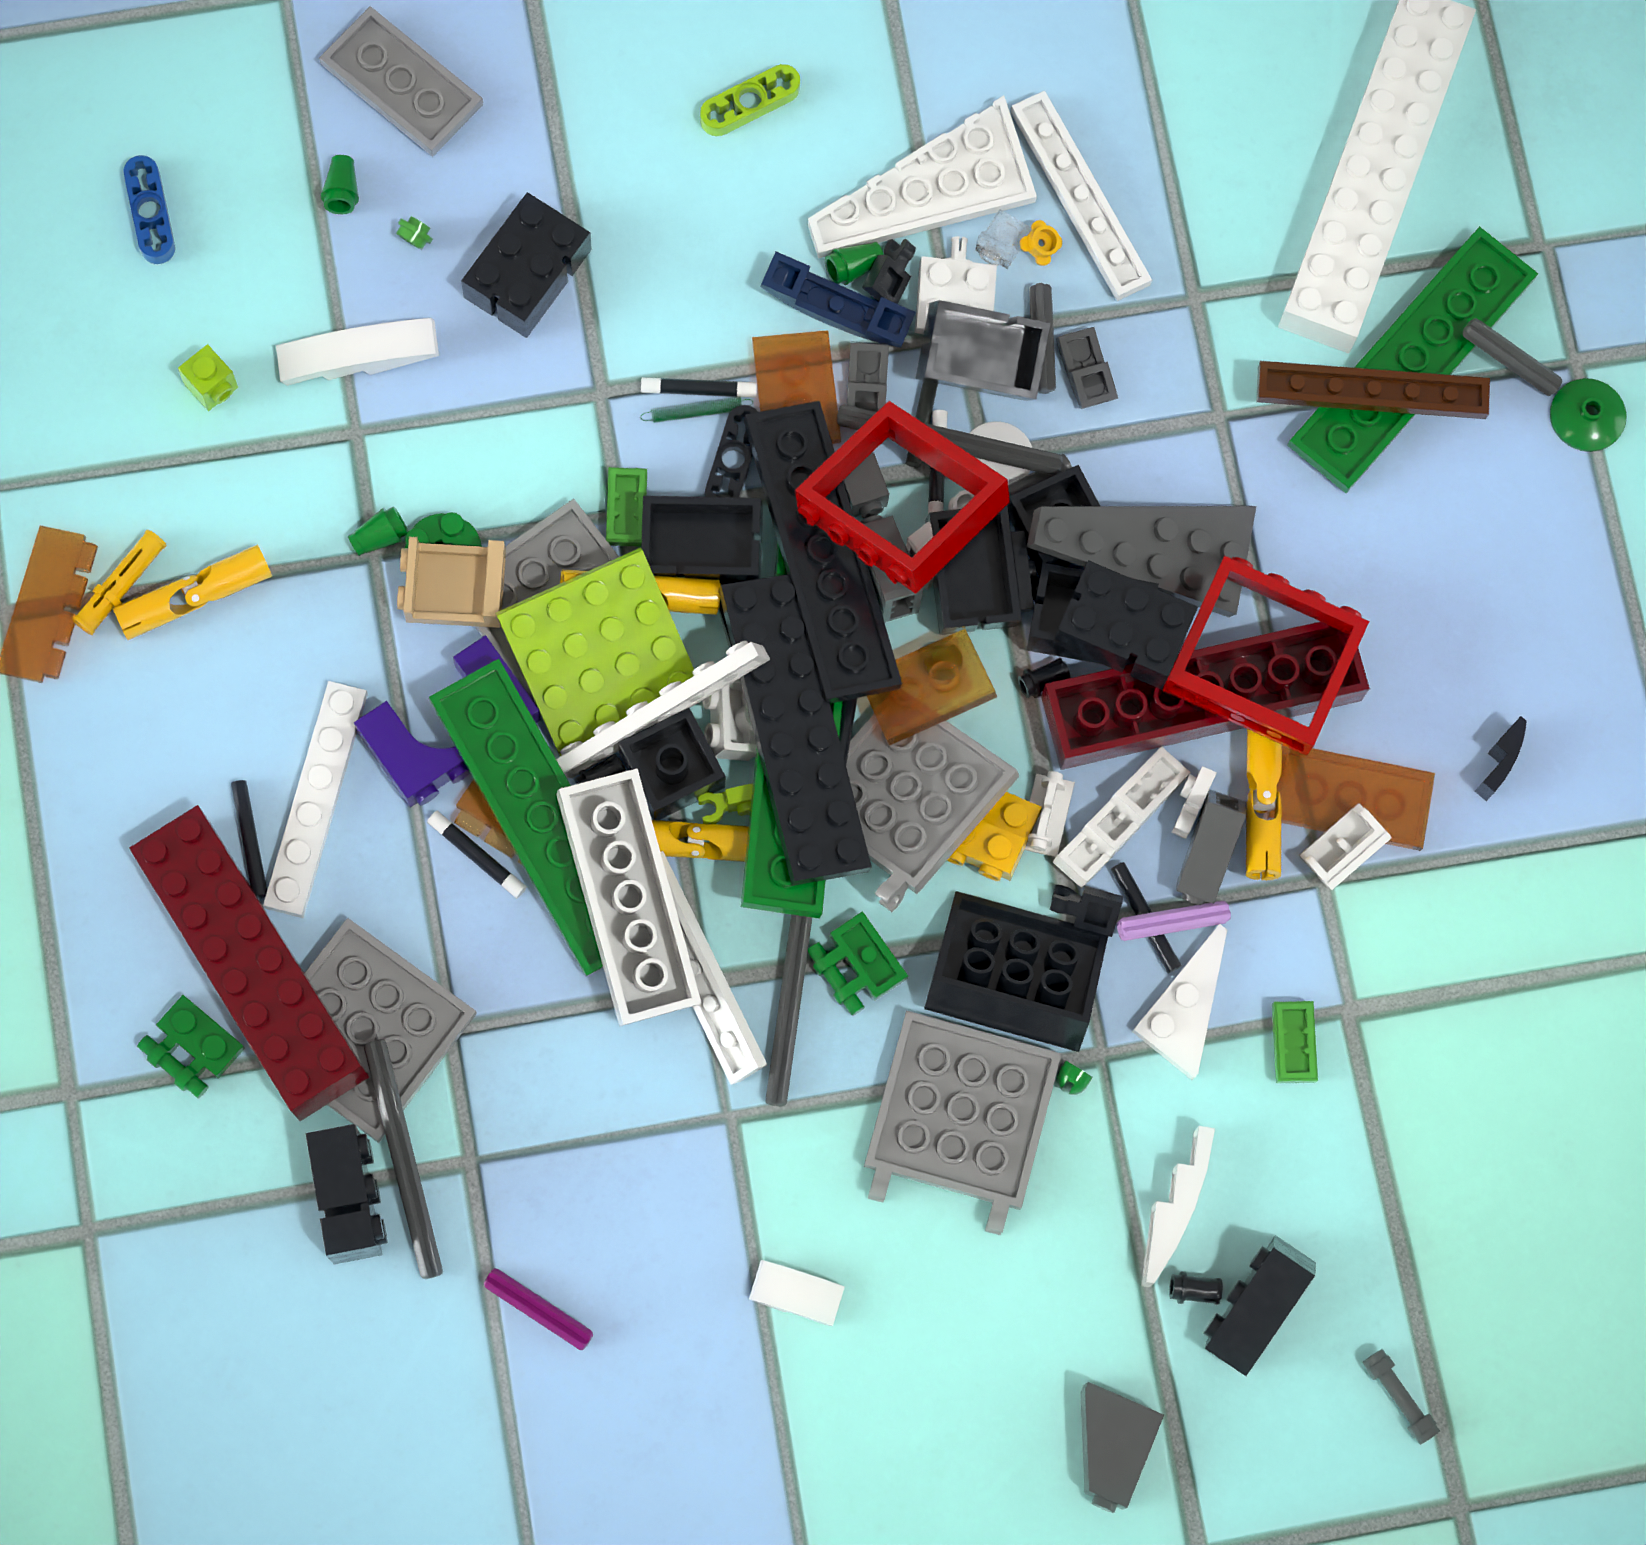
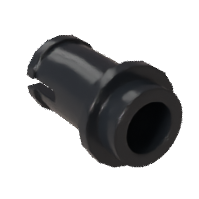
M1059 657L1055 661L1032 671L1028 668L1023 670V675L1018 676V684L1026 698L1031 696L1039 698L1045 684L1069 679L1071 676L1065 661Z
M613 754L588 771L580 770V776L576 777L574 781L575 784H580L625 772L626 768L620 758Z
M1181 1271L1179 1275L1172 1274L1169 1285L1170 1299H1176L1178 1304H1183L1185 1300L1214 1303L1215 1305L1220 1304L1223 1292L1221 1278L1212 1279L1187 1276L1185 1271Z

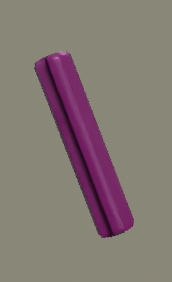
M494 1268L485 1279L484 1286L486 1289L577 1349L584 1350L591 1341L593 1332L589 1328L499 1269Z

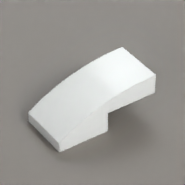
M761 1260L749 1300L782 1312L793 1313L824 1325L833 1326L845 1286Z

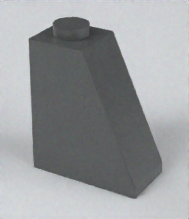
M874 515L860 521L909 555L893 516L882 518L881 515ZM875 565L868 566L884 622L919 613L923 588L915 594L899 582L894 584L886 573Z
M1209 789L1177 880L1176 891L1182 892L1181 897L1184 900L1197 905H1202L1205 901L1215 903L1247 815L1245 801Z
M1087 1382L1081 1390L1084 1492L1094 1497L1091 1504L1105 1511L1115 1513L1117 1507L1122 1510L1128 1508L1164 1414Z

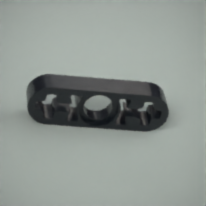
M740 405L730 411L706 484L705 497H716V494L712 492H719L721 490L723 476L730 479L728 495L731 497H741L753 459L751 445H746L750 444L747 431H745L743 442L736 440L738 424L735 421L741 422L745 414L758 412L754 407ZM735 450L744 456L745 461L739 468H728L722 461L723 455L728 451Z

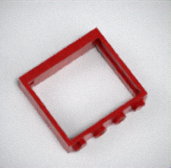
M888 401L795 489L797 511L806 518L807 524L811 526L817 525L827 532L828 536L840 546L846 545L856 552L861 561L866 565H875L885 572L894 584L899 582L915 594L1010 502L1007 478L891 401ZM887 438L974 495L913 557L825 498Z
M1224 555L1163 687V691L1308 756L1315 745L1370 621L1361 618V613L1351 607L1341 606L1339 608L1326 602V598L1316 591L1309 589L1302 591L1289 585L1290 582L1281 575L1275 573L1264 574L1253 569V565L1243 558L1232 557L1231 559ZM1226 579L1349 634L1308 727L1185 671Z

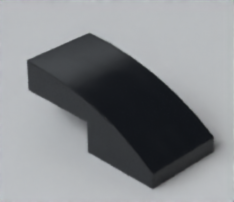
M1522 716L1516 720L1488 752L1499 764L1475 790L1485 801L1504 782L1519 755L1527 723Z

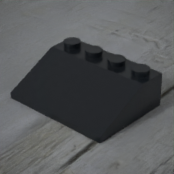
M956 891L924 1009L1079 1052L1090 1022L1108 936L1076 928L1070 922Z

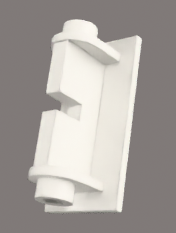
M1048 771L1047 776L1036 774L1030 802L1042 806V811L1032 833L1028 836V842L1024 849L1026 851L1053 857L1058 855L1075 782L1063 780V774L1059 772Z

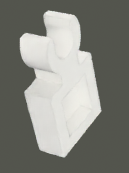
M1202 766L1196 777L1189 774L1180 793V796L1186 798V801L1171 833L1184 839L1187 838L1217 772Z

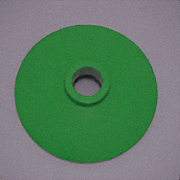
M1583 378L1567 383L1557 392L1551 403L1550 419L1555 433L1568 446L1580 451L1595 452L1610 447L1621 436L1626 425V408L1622 398L1611 386L1596 379ZM1586 406H1593L1598 411V414L1590 415L1586 411Z

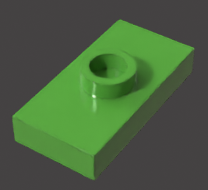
M608 468L606 541L610 546L641 547L643 496H647V469Z
M1314 1001L1273 1002L1272 1021L1276 1083H1316L1318 1081Z

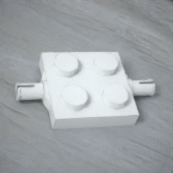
M960 236L951 238V258L921 257L919 262L915 333L924 334L929 303L937 300L994 311L997 265L974 263L967 260V238L962 237L960 242Z

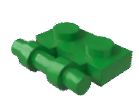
M863 911L830 933L829 937L837 948L827 953L820 942L808 948V954L815 962L812 967L819 976L824 975L835 991L833 997L839 1005L844 1004L852 1016L865 1008L857 996L863 989L866 988L874 1001H876L908 979L907 973ZM844 959H846L857 975L849 983L836 966Z
M184 995L177 1000L156 1024L167 1037L158 1044L149 1035H146L137 1045L148 1056L146 1060L152 1066L164 1069L175 1079L174 1084L182 1091L188 1090L198 1099L209 1087L198 1078L205 1069L209 1070L219 1079L245 1049L238 1040ZM178 1046L194 1058L190 1065L185 1067L171 1055Z

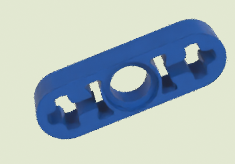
M144 155L135 156L125 164L124 178L138 245L142 256L148 262L163 264L173 257L175 242L161 175L157 164L152 158ZM139 169H145L147 172L146 180L149 190L142 191L137 177ZM153 201L160 205L159 213L152 218H144L139 214V209L145 202ZM157 228L160 241L162 242L160 251H154L151 246L153 245L150 229Z

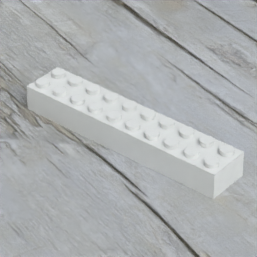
M1452 0L1398 1L1278 328L1350 353L1358 337L1476 9Z

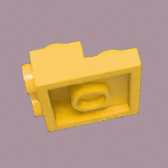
M1006 792L947 861L959 866H963L965 862L979 868L978 872L981 875L994 881H1000L1001 877L1011 881L1028 842V836L1032 833L1042 811V806Z

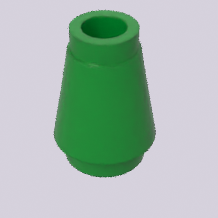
M335 155L332 157L321 193L324 207L331 213L340 215L351 213L359 202L354 160L347 155Z
M877 242L833 249L831 254L825 257V267L828 276L834 283L848 285L871 270L877 256L884 255L882 248Z
M394 506L388 510L383 507L356 529L354 533L350 534L348 538L358 556H361L365 553L403 542L402 537L408 533V528Z

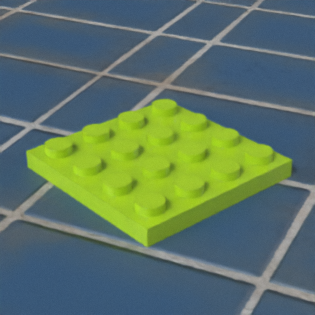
M641 548L496 612V616L560 757L562 756L560 751L566 746L577 741L584 743L594 737L593 731L599 726L611 721L617 723L627 717L626 711L632 706L647 701L649 704L661 696L660 690L667 685L680 681L682 684L694 676L692 673L694 667Z

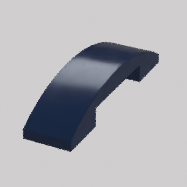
M775 251L761 283V288L787 305L827 325L867 340L889 344V346L902 347L916 314L915 311L883 297L880 298L879 302L811 273L809 272L811 266Z

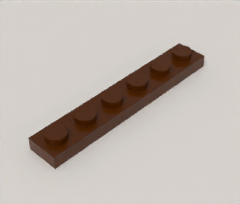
M1260 361L1258 365L1257 402L1474 419H1486L1489 415L1490 378Z

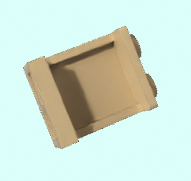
M409 537L408 548L401 549L400 571L406 572L405 586L398 587L397 609L403 610L406 623L501 628L496 612L501 611L503 605L506 563L504 541L488 540V547L425 544L419 543L418 537Z

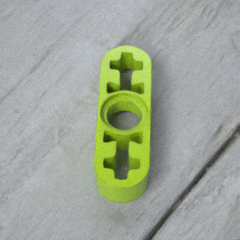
M776 65L706 100L700 110L701 127L709 135L722 136L793 101L798 96L800 90L799 73L790 65ZM782 78L784 82L790 81L789 89L785 90L782 86L776 87L777 79ZM771 90V99H768L767 92ZM747 92H753L760 97L761 102L755 108H746L740 103V97ZM730 101H732L734 109L729 111ZM716 111L719 115L725 113L723 122L719 123L716 119L710 120L711 112Z

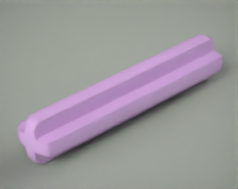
M1217 901L1214 904L1205 903L1123 917L1117 922V930L1120 939L1127 941L1225 924L1231 919V912L1226 901Z

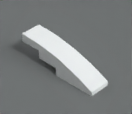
M432 318L395 321L350 328L276 345L280 382L287 386L321 376L327 380H332L361 371L372 375L439 356L435 321Z
M1161 746L1085 825L1082 831L1057 855L1053 863L1078 886L1083 888L1156 812L1191 772Z
M1199 1126L1193 1132L1190 1164L1178 1163L1173 1168L1169 1202L1156 1201L1152 1205L1141 1286L1151 1287L1156 1282L1184 1234L1195 1210L1206 1176L1215 1128Z

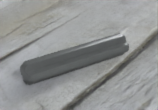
M1036 283V285L1031 286L1029 289L1030 319L1051 323L1038 393L1048 394L1056 389L1052 287L1049 284Z
M1478 318L1470 320L1462 333L1464 338L1545 395L1551 396L1555 394L1561 386L1562 379L1559 375Z

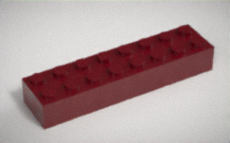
M1323 622L1311 623L1194 650L1185 671L1285 717H1295L1315 712L1349 634ZM1358 648L1331 708L1360 702L1370 690ZM1134 664L1126 665L1122 673L1109 669L1047 683L1041 695L1060 770L1244 728L1168 692L1131 677L1130 674Z
M198 805L129 847L289 1110L299 1121L304 1120L369 1078L368 1073L213 825Z

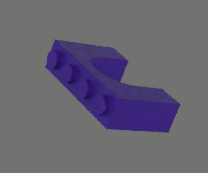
M486 635L453 656L455 668L462 678L499 659L535 723L541 721L539 709ZM387 701L354 722L358 735L410 808L417 803L420 806L427 804L439 794L438 789L449 781L453 784L458 783L470 774L455 746L450 748H433L420 743L409 733Z

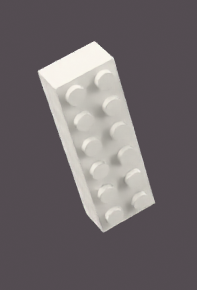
M638 769L559 789L556 793L619 1027L701 1004Z

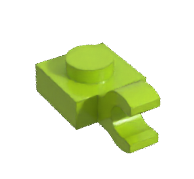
M753 783L728 788L722 793H704L698 797V805L709 803L716 808L715 813L702 817L703 824H717L726 811L728 813L737 811L739 816L750 815Z

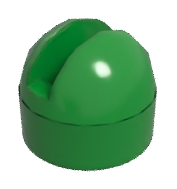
M1065 1060L1058 1072L1057 1083L1062 1090L1068 1080L1073 1083L1069 1095H1077L1087 1088L1093 1077Z

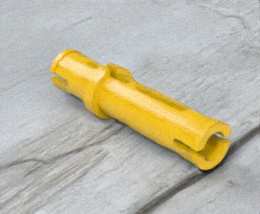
M146 530L145 534L126 557L122 559L102 585L97 584L92 590L94 595L80 612L72 618L73 622L83 631L93 635L113 608L122 604L120 600L141 577L158 554L165 549L166 543L154 532Z

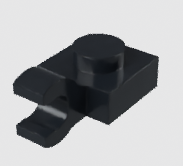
M890 239L884 248V255L877 256L862 288L878 302L883 297L898 304L911 278L905 271V268L914 256L916 247L907 239H903L901 245L894 239Z
M1055 885L1049 910L1060 914L1076 916L1074 921V927L1112 937L1122 906L1123 896L1088 886L1084 887L1081 896L1069 887Z

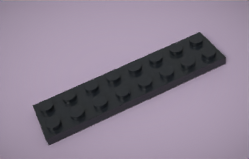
M820 401L745 414V428L786 572L789 574L791 583L795 588V597L802 622L804 623V629L825 702H830L831 704L899 690L902 686V681L868 565L861 561L856 552L846 545L840 546L832 541L827 532L820 527L807 524L806 518L797 511L795 489L835 452ZM842 481L825 498L854 517L845 485Z
M789 574L721 585L718 592L732 646L742 641L753 642L762 645L770 658L766 663L742 676L740 680L792 886L869 872L872 865L830 702H825L804 629V623L802 622L795 597V588L791 583Z

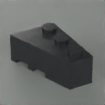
M1276 1235L1268 1247L1262 1246L1251 1261L1249 1267L1253 1270L1246 1281L1239 1280L1226 1299L1231 1304L1224 1315L1220 1316L1216 1313L1203 1333L1209 1337L1206 1341L1205 1349L1244 1376L1248 1375L1316 1273L1315 1261Z

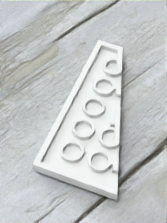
M1003 95L995 100L992 106L981 113H975L968 117L962 125L951 132L941 134L897 162L895 167L881 176L878 174L871 178L865 186L851 195H844L808 218V227L818 258L826 257L835 248L873 242L880 243L1035 203L1037 195L1005 96Z

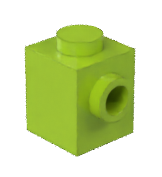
M208 344L178 367L184 385L208 412L217 404L226 401L238 388L233 371Z

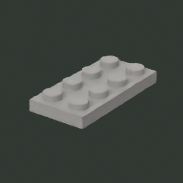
M371 6L319 57L320 64L432 157L483 106V98Z

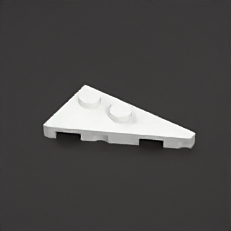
M1221 924L1216 927L1132 1031L1191 1080L1199 1072L1227 929Z

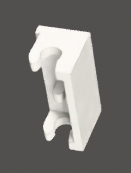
M1357 803L1300 853L1299 856L1325 886L1333 890L1392 837L1365 807L1363 808L1360 803Z

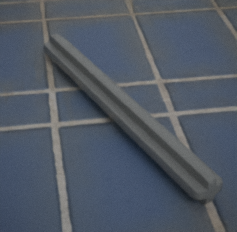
M843 404L838 410L836 421L839 426L859 430L876 412ZM924 423L975 458L1053 476L1061 471L1063 457L1060 454Z
M791 915L765 1100L766 1104L782 1107L787 1104L812 917Z
M384 1039L371 1041L364 1045V1050L420 1276L423 1279L437 1277L443 1273L387 1043Z

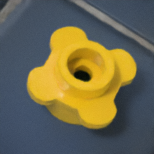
M1037 220L1032 223L1030 233L1020 239V248L1022 251L1029 252L1034 256L1038 265L1045 266L1051 262V255L1062 247V238L1053 227L1046 225L1042 220ZM1039 240H1042V241H1043V243H1044L1043 246H1040V245H1039V243H1038Z

